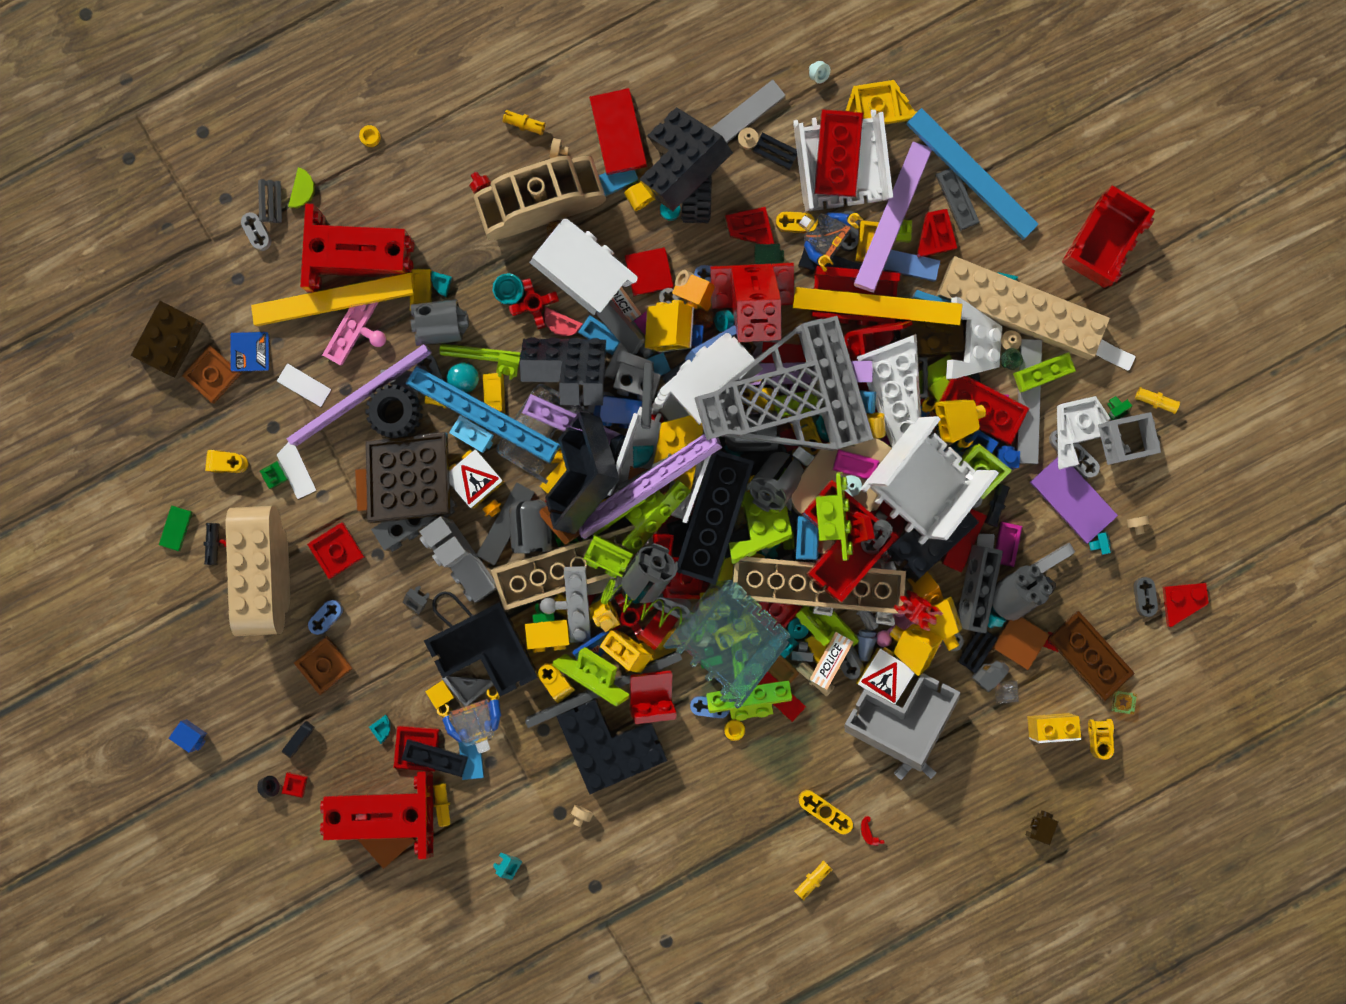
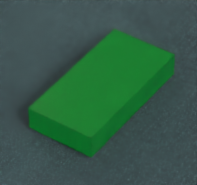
M171 505L159 542L160 546L181 551L193 511Z

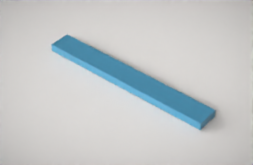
M922 108L906 123L1022 240L1036 228L1038 223Z
M418 366L414 368L405 383L407 386L551 464L560 448V445L555 441Z

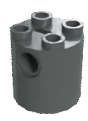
M457 299L411 305V314L414 317L411 320L412 332L417 333L415 334L416 346L463 340V334L469 327V318L467 311H463L459 307Z
M1023 566L996 583L992 606L1001 617L1014 621L1033 611L1037 606L1044 604L1049 599L1053 589L1038 566Z

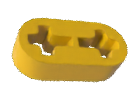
M781 212L775 221L779 231L789 233H808L815 223V219L811 214L802 212ZM804 216L811 220V224L807 228H803L802 224H797L796 222H800ZM783 217H787V221L794 223H788L786 227H783V223L779 221H782Z

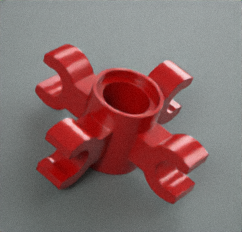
M530 278L522 280L527 296L524 302L508 306L512 316H516L528 311L534 316L538 330L545 328L541 312L545 305L559 302L558 295L555 291L540 296L535 293ZM533 299L540 302L539 306L535 309L529 307V302Z
M907 590L909 598L900 596L903 605H895V610L899 614H905L907 619L918 624L921 629L930 631L928 622L935 625L937 619L934 615L942 616L943 613L938 607H932L930 602L918 596L917 593Z
M621 593L614 597L622 610L621 618H619L620 625L612 630H617L626 625L632 628L638 638L643 631L638 622L642 615L644 604L636 609L628 607L623 613L625 599ZM651 602L646 603L645 612L648 609V607L652 604ZM627 611L635 612L636 620L633 623H627L624 620V614Z

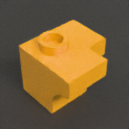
M691 274L685 285L674 287L672 294L686 301V305L694 307L695 310L700 308L708 312L715 286L709 281Z
M928 571L916 583L911 578L908 580L911 590L930 602L932 606L944 600L939 585Z

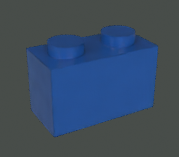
M604 395L603 406L595 405L594 415L601 417L603 426H611L612 423H617L619 427L629 429L633 414L638 413L639 407L642 406V401Z

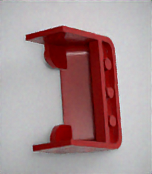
M912 320L881 324L848 332L844 340L850 361H858V356L879 349V346L889 344L894 337L893 330L904 329L913 325ZM857 382L859 390L870 391L867 382ZM920 399V405H922L924 400Z

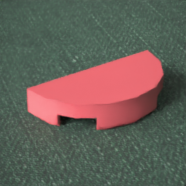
M545 308V323L555 335L562 337L573 336L578 333L583 325L552 309Z

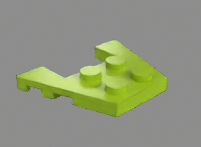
M746 492L742 506L745 511L750 540L729 543L732 564L739 562L740 559L746 556L751 557L755 555L759 550L766 547L771 548L792 538L787 506L781 511L780 509H770L767 512L752 502L754 498L751 493Z

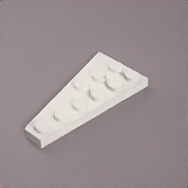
M916 334L857 357L858 361H873V382H867L870 391L876 392L875 405L878 413L884 414L885 431L892 448L909 426L915 424L921 417Z

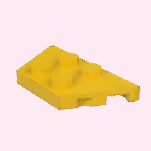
M894 80L853 86L845 110L849 112H862L863 119L871 118V110L875 109L876 114L883 112L884 124L909 121L917 113L909 104L905 94L901 93L900 87Z
M691 415L661 423L654 463L668 457L669 453L674 454L702 436V423L699 425ZM696 465L674 479V481L679 480L692 490Z

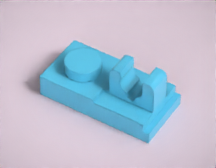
M461 415L449 432L484 453L486 448L490 449L493 444L491 441L494 436L493 434Z

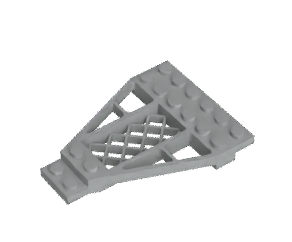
M838 316L818 319L797 326L716 391L694 398L706 440L727 436L833 451L873 439ZM797 333L806 363L784 368L778 347ZM770 353L772 354L776 371L740 380L741 376ZM800 371L797 378L789 374L792 372ZM804 372L811 376L812 381L810 385L801 381ZM780 376L777 383L770 379L773 377ZM785 377L794 382L790 391L781 386ZM761 381L758 388L751 385V383ZM765 383L774 387L771 396L761 391ZM798 385L807 390L803 399L794 394ZM745 388L755 392L751 401L742 396ZM778 390L787 395L783 404L774 399ZM810 393L817 396L818 402L816 406L807 402ZM758 396L768 400L764 409L755 404ZM791 398L800 403L796 412L787 407ZM742 402L748 405L746 412L744 411ZM772 403L781 408L777 417L768 412ZM804 406L812 410L810 412L800 414ZM752 408L761 413L758 422L748 417ZM785 411L792 415V417L781 419ZM821 415L830 444L805 441L800 420ZM765 416L774 421L761 425ZM791 423L797 440L757 435L756 432Z

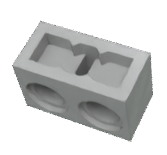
M620 363L613 386L617 390V394L629 397V394L635 395L637 400L642 401L643 391L641 390V385L644 380V370ZM654 373L652 401L655 399L661 375ZM624 376H630L633 381L631 385L623 386L621 379Z

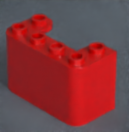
M1111 185L1098 199L1064 256L1062 263L1103 288L1111 287L1123 274L1121 269L1128 259L1125 256L1138 243L1136 237L1139 233L1142 234L1145 229L1148 230L1154 221L1152 216L1155 210Z

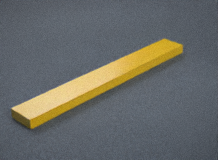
M411 273L254 304L251 305L253 324L257 327L415 295L413 277Z
M795 287L793 308L960 325L963 304Z

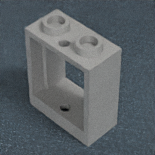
M1151 412L1098 424L1108 465L1161 453L1160 441L1157 437L1155 421ZM1138 421L1145 451L1125 455L1118 425Z

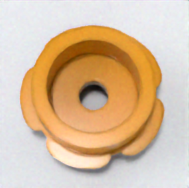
M494 499L482 509L486 513L485 516L490 515L492 518L501 511L499 508L501 503Z

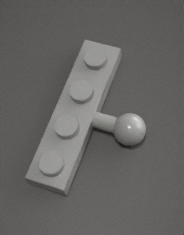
M586 566L564 567L566 601H555L553 598L547 597L541 601L540 609L545 614H552L555 610L567 609L570 643L588 642L591 640Z

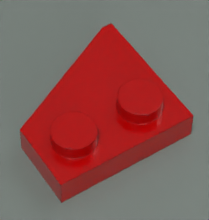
M766 206L725 215L731 238L774 247Z
M947 209L928 212L925 215L917 253L918 258L957 249Z
M849 507V511L846 512L847 520L851 522V533H848V542L856 544L875 539L871 517Z
M1206 583L1162 587L1167 627H1173L1209 604Z

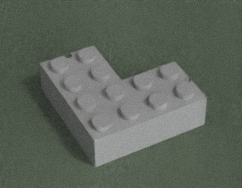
M440 516L419 531L422 535L420 537L421 542L426 548H432L435 553L432 555L435 562L439 566L451 568L453 571L451 573L452 578L457 584L463 585L465 588L463 593L469 601L481 602L497 590L494 578L453 520Z
M924 673L921 674L903 708L864 689L856 703V709L852 710L845 723V732L921 772L959 701L960 692L943 684L941 692L938 693L939 681Z

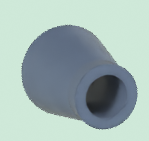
M860 629L859 634H857L859 639L857 643L858 656L862 661H870L877 641L876 632Z

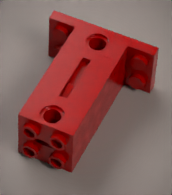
M305 204L300 287L307 293L318 292V289L322 287V279L319 275L387 278L412 273L413 260L410 259L411 252H414L415 248L414 240H412L405 229L325 225L323 213L314 204Z
M794 263L711 266V283L715 286L711 296L712 309L733 308L738 342L781 340V305H793Z
M433 771L417 772V776L414 777V789H417V793L324 796L323 801L320 803V812L323 814L320 834L323 836V840L418 837V841L414 843V853L418 854V859L434 857ZM414 810H416L418 814L416 820L412 816ZM338 813H339L340 816H341L340 822H339L338 819H337V814H338Z

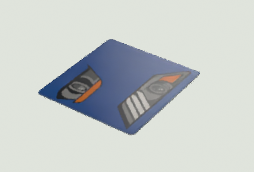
M238 332L230 334L231 371L269 370L268 332Z

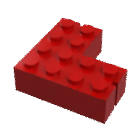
M833 480L829 481L817 496L837 495V483ZM844 490L845 498L849 499V507L871 517L872 525H874L879 519ZM815 498L802 512V515L818 528ZM881 529L878 531L880 535L884 532ZM892 532L880 550L874 555L864 552L861 542L852 544L853 555H850L848 561H843L841 539L832 540V545L806 575L820 587L827 586L824 590L837 602H843L898 536ZM871 540L870 544L874 545L875 541Z

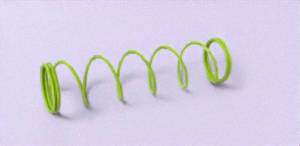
M610 579L603 591L601 603L607 605L622 584L614 590L615 579ZM626 594L625 604H624V608H623V613L627 610V608L629 607V605H630L631 602L633 601V600L631 599V600L629 601V603L627 604V599H628L627 594ZM662 599L655 600L646 612V603H644L641 620L644 619L649 609L657 601L662 602L659 628L668 615L678 608L680 610V623L677 635H679L683 626L692 616H697L698 623L694 629L692 641L697 643L702 638L707 626L706 618L702 617L699 619L697 614H693L681 626L682 611L680 607L677 606L671 609L663 619L664 603Z

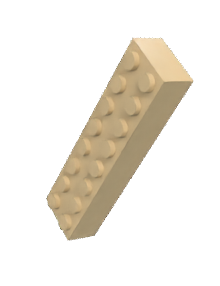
M956 256L950 261L937 293V297L949 301L953 297H960L1004 327L1037 340H1042V342L1087 360L1095 357L1110 319Z
M633 524L599 534L598 536L629 550L622 542L633 531L635 526ZM653 535L641 548L651 546L654 543ZM593 537L493 568L491 572L504 610L564 592V567L586 566L587 584L611 577L605 573V569L599 566L595 569L587 565V560L583 559ZM633 553V555H632V557H631V559H630V561H629L627 567L630 565V563H631L632 560L635 558V556L637 555V553H636V554Z
M744 557L733 565L731 599L891 614H899L894 606L903 605L900 596H904L906 571L871 568L843 602H837L824 590L827 586L820 587L806 575L815 563Z

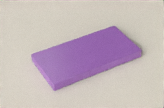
M1058 457L1029 482L1085 544H1088L1118 516L1074 467L1059 470Z

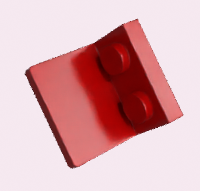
M671 671L630 676V712L635 724L676 720V710L672 703Z

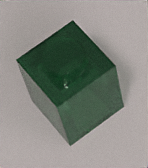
M755 244L754 264L784 262V250H780V244Z

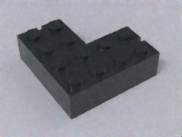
M676 107L664 119L663 124L660 123L655 126L647 135L658 152L663 156L639 180L653 198L660 203L662 202L671 211H674L733 152L722 135Z
M523 338L520 354L521 382H559L560 405H579V385H583L584 405L603 406L607 362L606 340L599 338Z
M581 411L570 423V426L573 428L567 427L558 439L566 471L545 497L548 511L551 512L550 518L553 529L575 534L583 526L584 522L620 480L601 417Z
M968 512L947 540L929 538L923 545L918 542L922 535L913 528L910 532H906L886 553L898 566L906 559L908 563L902 570L906 571V574L916 583L961 541L979 521Z
M502 602L424 640L432 658L438 654L440 656L434 662L442 678L480 659L500 697L517 689L519 686L517 682H519L520 686H523L538 678V672L509 614L504 610Z
M597 698L579 705L578 712H576V708H573L556 716L589 795L668 760L661 742L655 743L658 740V735L652 722L640 724L612 736Z

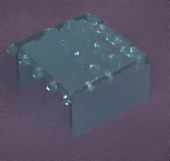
M725 580L718 581L716 585L712 584L663 646L666 649L677 648L676 652L678 654L686 650L693 657L690 662L692 667L700 663L709 672L705 677L708 682L715 677L724 686L720 692L722 694L720 700L722 702H735L734 706L738 709L789 644L787 640L790 638V633L780 624L774 627L777 621L765 609L759 613L762 606L750 595L743 599L747 592L737 582Z

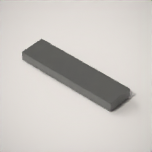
M516 482L477 556L496 565L511 538L510 506L517 501L532 500L535 494L534 491Z

